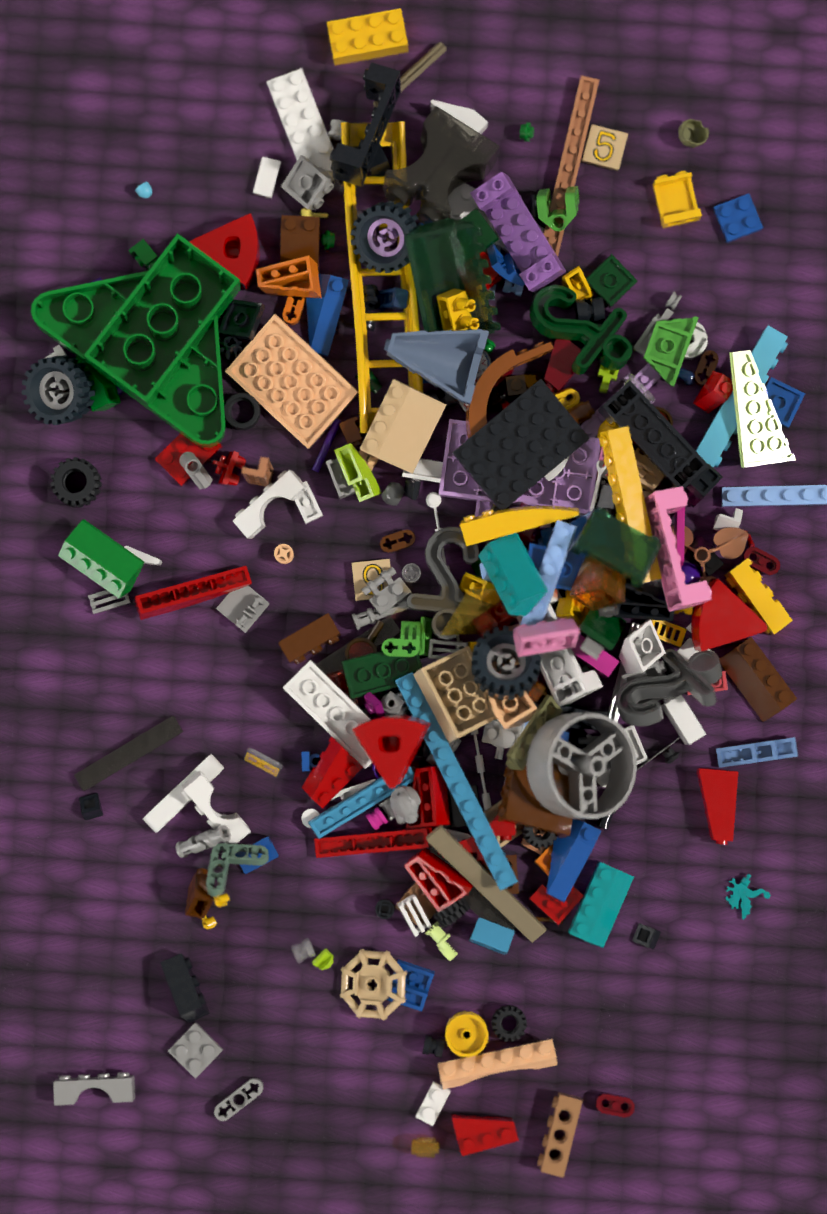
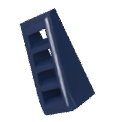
M396 287L378 291L377 297L379 298L380 306L375 310H400L406 308L407 290Z

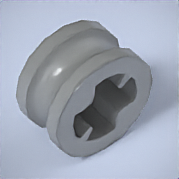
M674 291L666 307L670 306L671 310L674 311L682 295L678 296Z

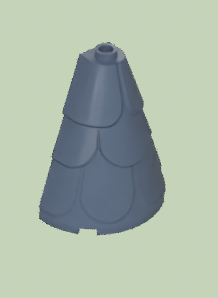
M477 329L393 333L391 339L386 340L384 350L387 351V356L413 374L417 373L435 387H439L460 402L470 405L481 356L485 349L489 331Z

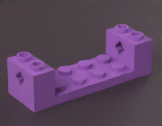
M500 172L470 193L479 209L486 213L521 271L519 275L529 291L535 293L567 272L507 174Z

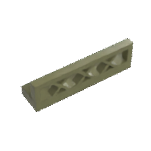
M551 695L545 696L506 756L509 759L506 765L509 769L524 770L527 763L528 750L535 734L547 721L559 716L563 711Z

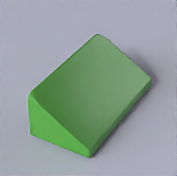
M421 617L419 656H428L429 642L432 639V618Z

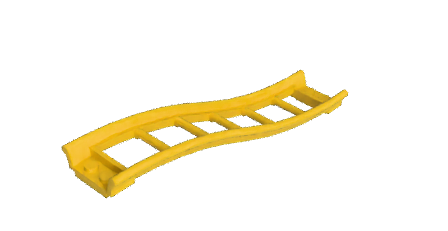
M405 121L388 123L380 142L381 147H392L393 176L366 177L364 184H393L394 205L398 202L402 203V208L405 209L409 207ZM341 122L342 144L358 147L361 139L364 140L366 136L365 129L368 123ZM343 181L356 339L360 433H368L380 408H371L369 368L403 366L395 360H369L366 321L404 320L405 332L419 331L413 260L401 269L394 270L391 273H385V270L378 273L375 272L376 268L371 270L368 268L361 269L360 254L355 255L353 250L357 249L356 245H351V240L355 238L354 235H351V230L356 227L353 224L357 220L355 185ZM381 224L378 231L388 227L387 224ZM400 236L397 237V246L400 241ZM400 275L401 289L408 291L407 306L403 309L404 312L365 313L362 276ZM408 370L409 386L423 393V378L417 373L413 374Z

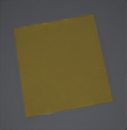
M496 589L469 590L440 636L484 634L490 631L505 609Z

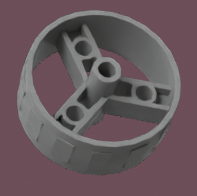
M585 712L563 714L547 721L532 739L526 763L529 784L537 800L554 814L577 819L600 818L616 811L631 793L637 770L636 753L633 743L622 726L610 717ZM578 720L587 721L601 733V736L581 751L560 738L562 733ZM610 760L609 781L605 791L597 800L596 776H600L605 772L606 763ZM552 762L558 765V769L562 774L569 775L570 806L561 798L555 787L552 776Z

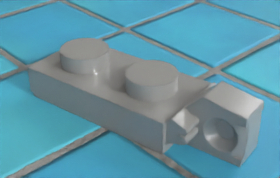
M667 308L662 316L657 314L633 349L644 356L656 322L668 321L674 312Z

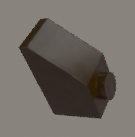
M524 374L505 377L507 400L518 398L538 380H543L542 375Z

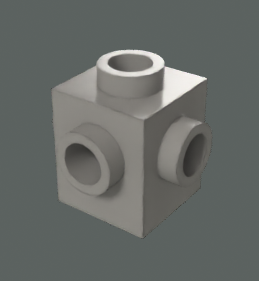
M390 691L381 699L385 716L406 715L409 708L401 693L397 692L394 694Z

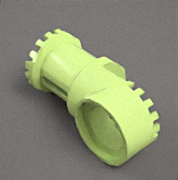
M438 921L435 922L432 928H429L425 934L430 935L435 940L440 952L451 961L458 955L445 942L451 935L449 933L446 934L441 929Z

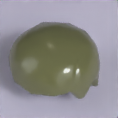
M688 119L682 122L678 129L679 139L685 146L695 148L706 142L709 136V129L705 128L700 120Z

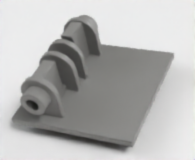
M246 586L230 592L216 609L246 633L270 603L251 587Z

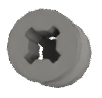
M331 120V130L328 132V137L341 141V122L345 121Z

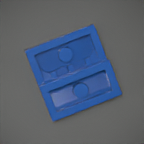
M494 244L489 246L487 251L491 267L506 280L520 286L525 285L519 275L521 271L510 253L503 256Z
M398 959L397 963L407 972L405 980L406 1001L401 1005L422 1011L435 971ZM398 979L393 980L392 992L397 993ZM389 997L387 1000L392 1002L394 999Z

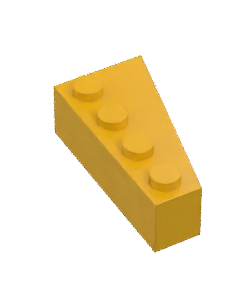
M747 558L725 574L727 578L725 581L730 588L736 589L739 593L737 597L746 603L766 623L767 630L765 633H770L771 636L775 635L793 620L779 600H773L774 594L766 584L763 585L761 583L762 576L758 571L751 569L749 565L752 562Z

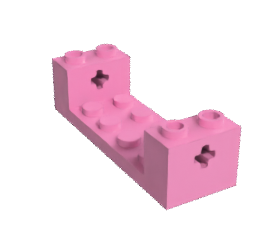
M683 486L653 492L645 497L644 500L668 611L672 612L696 607L710 601L712 592L707 581L685 585V574L680 566L681 558L675 546L676 538L670 527L671 518L668 514H673L687 506L688 497Z

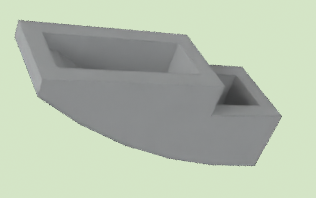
M587 635L580 649L597 660L604 646Z

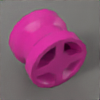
M378 806L374 809L373 813L365 815L376 831L380 829L382 824L389 822Z

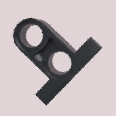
M710 464L684 489L688 497L687 502L693 508L723 478Z

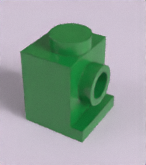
M144 238L129 249L132 257H135L137 263L141 267L145 266L148 270L151 269L158 259V256Z

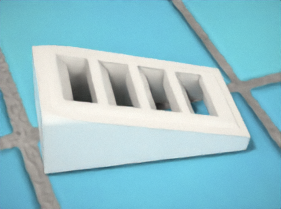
M124 546V548L145 562L144 564L156 566L162 564V561L158 558L129 546Z

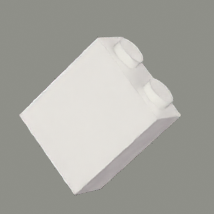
M682 695L663 699L664 704L660 706L684 745H690L706 735Z

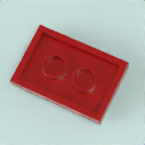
M180 433L155 460L183 486L191 477L179 462L181 455L185 452H192L203 466L222 448V445L218 443L210 448L200 447Z

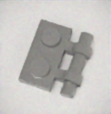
M393 567L387 571H382L379 577L373 581L370 580L361 589L365 596L370 592L374 594L369 599V602L380 616L412 594L400 577L395 581L391 579L396 574ZM386 582L388 586L379 591L377 587Z

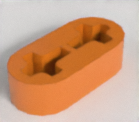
M288 296L282 315L286 324L295 325L298 323L306 297H300L302 300H298L295 306L294 298ZM293 308L295 309L294 315L296 318L289 320L286 314H290Z

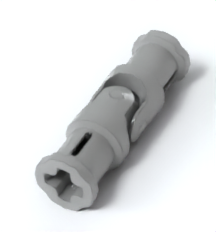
M221 825L215 830L210 829L192 836L185 842L179 841L176 843V852L179 857L185 858L191 853L196 854L202 850L217 846L219 842H227L231 838L230 830L226 825Z

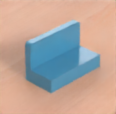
M478 918L469 942L506 955L514 931L488 920Z

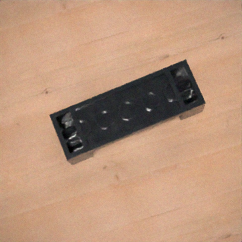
M372 62L369 69H365L363 80H365L364 90H366L367 99L376 101L379 104L372 111L371 124L368 123L365 129L366 136L364 140L361 139L358 149L338 143L336 149H332L330 154L333 178L360 187L364 184L401 93L400 71Z
M630 380L597 410L609 424L615 422L620 428L629 427L631 440L666 477L662 481L670 489L682 486L684 489L709 466Z

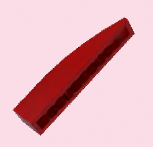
M247 566L135 596V604L140 620L225 595L251 585L252 582Z
M432 827L315 838L316 858L433 847L426 840V837L432 832Z

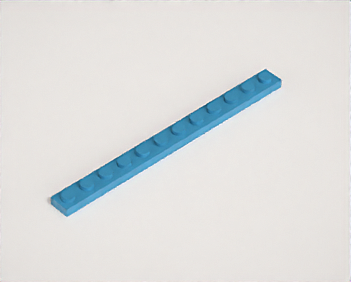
M413 672L395 680L412 716L431 723L424 740L499 890L501 891L517 883L518 881Z

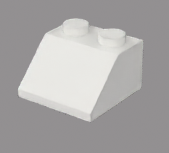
M651 619L644 622L624 640L619 658L627 674L644 672L666 653Z

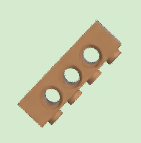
M558 1092V1096H554L552 1108H554L553 1116L549 1115L547 1127H550L548 1135H544L542 1146L545 1147L544 1152L539 1155L537 1163L540 1166L541 1172L564 1178L583 1101L581 1097ZM562 1110H567L569 1116L566 1119H560L559 1113ZM556 1130H563L564 1136L562 1138H555L554 1133ZM552 1149L560 1151L559 1155L555 1158L549 1156V1152Z

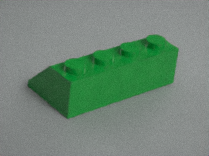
M84 519L64 541L58 555L117 598H121L131 592L145 563Z

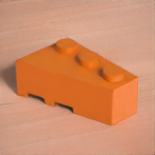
M309 255L256 269L258 287L265 294L322 298L317 263Z

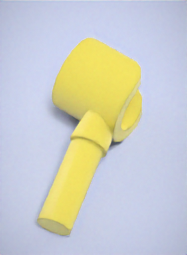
M306 208L301 209L300 212L301 216L328 218V213H311V210Z

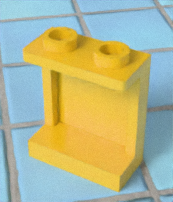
M680 171L675 173V176L668 177V175H662L654 180L653 189L662 228L700 220L702 214L701 210L698 209L691 180L692 172Z

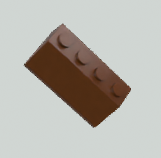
M748 637L719 658L722 668L762 722L776 715L797 700V697L752 637Z

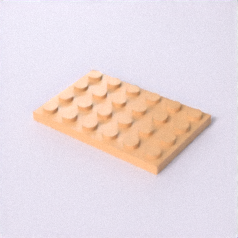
M276 314L271 317L254 337L253 341L245 347L225 371L308 449L359 393L354 386Z

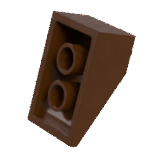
M282 215L280 263L309 255L317 263L319 269L320 217Z

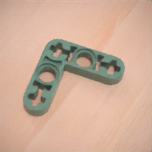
M219 843L217 846H214L206 882L207 892L214 897L220 896L224 892L229 864L258 866L266 864L269 860L267 848L261 845ZM220 851H224L221 857L222 860H219L218 854H220ZM239 851H244L246 853L245 856L241 858L236 857L235 854ZM259 853H262V854H263V855H261V858H257V856L259 855ZM218 866L224 868L223 871L220 873H215L213 871V869ZM216 879L218 880V886L216 887V889H213V887L215 886Z

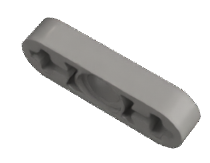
M258 1078L248 1080L216 1106L214 1110L215 1117L220 1121L228 1120L262 1093L263 1082ZM250 1083H253L254 1085L258 1083V1092L253 1090L249 1093V1096H251V1098H248L247 1093L242 1089L245 1088V1090L248 1091L251 1088ZM236 1094L244 1096L245 1101L243 1104L238 1105L234 1102L233 1098ZM230 1100L232 1107L226 1112L227 1116L224 1114L220 1115L219 1107L226 1108L229 1105L227 1101Z

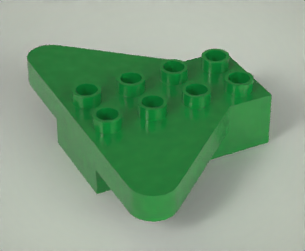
M177 233L149 271L47 291L34 299L31 306V314L35 324L41 331L194 444L210 448L222 441L226 426L218 319L240 291L239 278Z

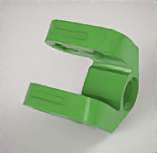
M578 186L567 188L565 193L566 209H556L550 212V189H540L537 194L538 218L555 231L565 229L578 212ZM560 217L564 222L559 224L554 218Z
M401 621V639L390 638L382 643L383 653L392 657L416 656L420 649L421 622ZM412 643V646L416 649L412 650V654H408L407 650H402V646H408V644ZM389 644H393V647H398V649L392 650V653H388V649H385V647H389Z

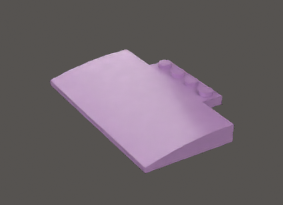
M449 419L439 495L442 497L477 501L475 517L482 515V512L490 510L493 507V503L452 454L455 449L468 439L466 421ZM589 437V440L569 456L565 467L556 477L550 481L543 477L513 502L509 509L519 507L521 502L529 506L579 508V515L589 513L595 490L596 464L599 461L601 447L599 438ZM551 523L542 525L539 529L551 527Z

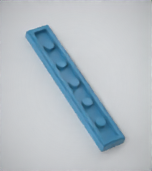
M409 767L402 783L398 784L395 788H389L384 779L380 777L311 819L308 823L318 839L389 797L398 786H407L412 783L415 773Z

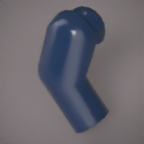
M684 368L680 369L677 379L684 380L686 385H692L695 382L693 372Z

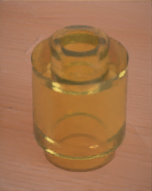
M417 1137V1139H412L411 1155L435 1158V1154H439V1142H435V1138Z

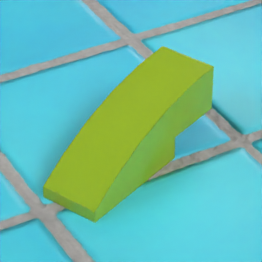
M351 443L334 450L348 486L353 485L359 502L382 494L367 463Z

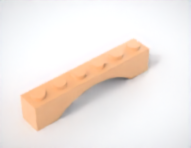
M550 1039L438 1063V1068L444 1090L462 1086L478 1078L499 1072L518 1069H542L556 1066L557 1057L553 1040Z

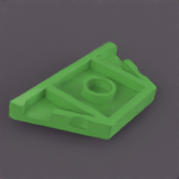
M699 317L679 318L669 321L662 320L657 321L643 359L670 387L675 385Z

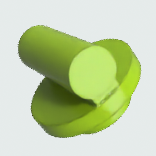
M325 948L312 961V964L320 970L328 969L333 964L334 956Z

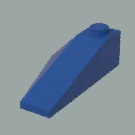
M318 274L322 298L306 297L309 345L318 354L328 357L349 280L333 275Z
M572 819L570 836L565 838L557 837L553 842L546 894L563 903L565 902L592 852L601 830L586 822Z

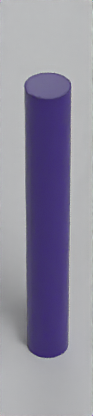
M336 418L333 421L312 470L319 473L337 433L339 423H341L340 419Z

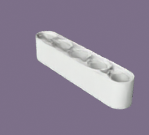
M210 754L158 803L143 820L157 833L189 803L182 794L184 791L182 785L200 770L211 782L225 767Z

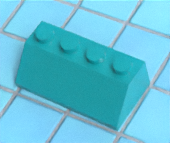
M518 533L509 534L489 542L478 555L508 614L527 616L548 592Z
M598 861L568 933L604 948L634 876Z

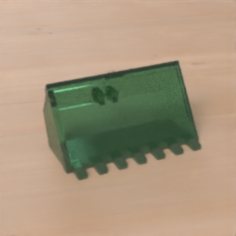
M447 218L421 225L405 235L424 331L426 332L443 331L436 296L454 288L466 291L468 299L475 301L476 308L470 313L473 318H478V329L489 331L488 334L495 333V330H501L500 323L492 320V315H497L498 310L497 307L490 306L489 299H495L493 291L486 289V284L492 283L490 275L483 273V268L489 267L488 260L480 258L479 252H485L486 248L485 244L477 242L476 236H482L483 232L481 228L474 227V222Z

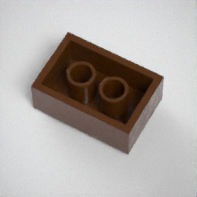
M329 613L279 641L278 644L291 664L295 663L298 665L306 660L305 656L310 653L315 655L323 650L322 646L327 643L331 646L338 642V637L341 634Z

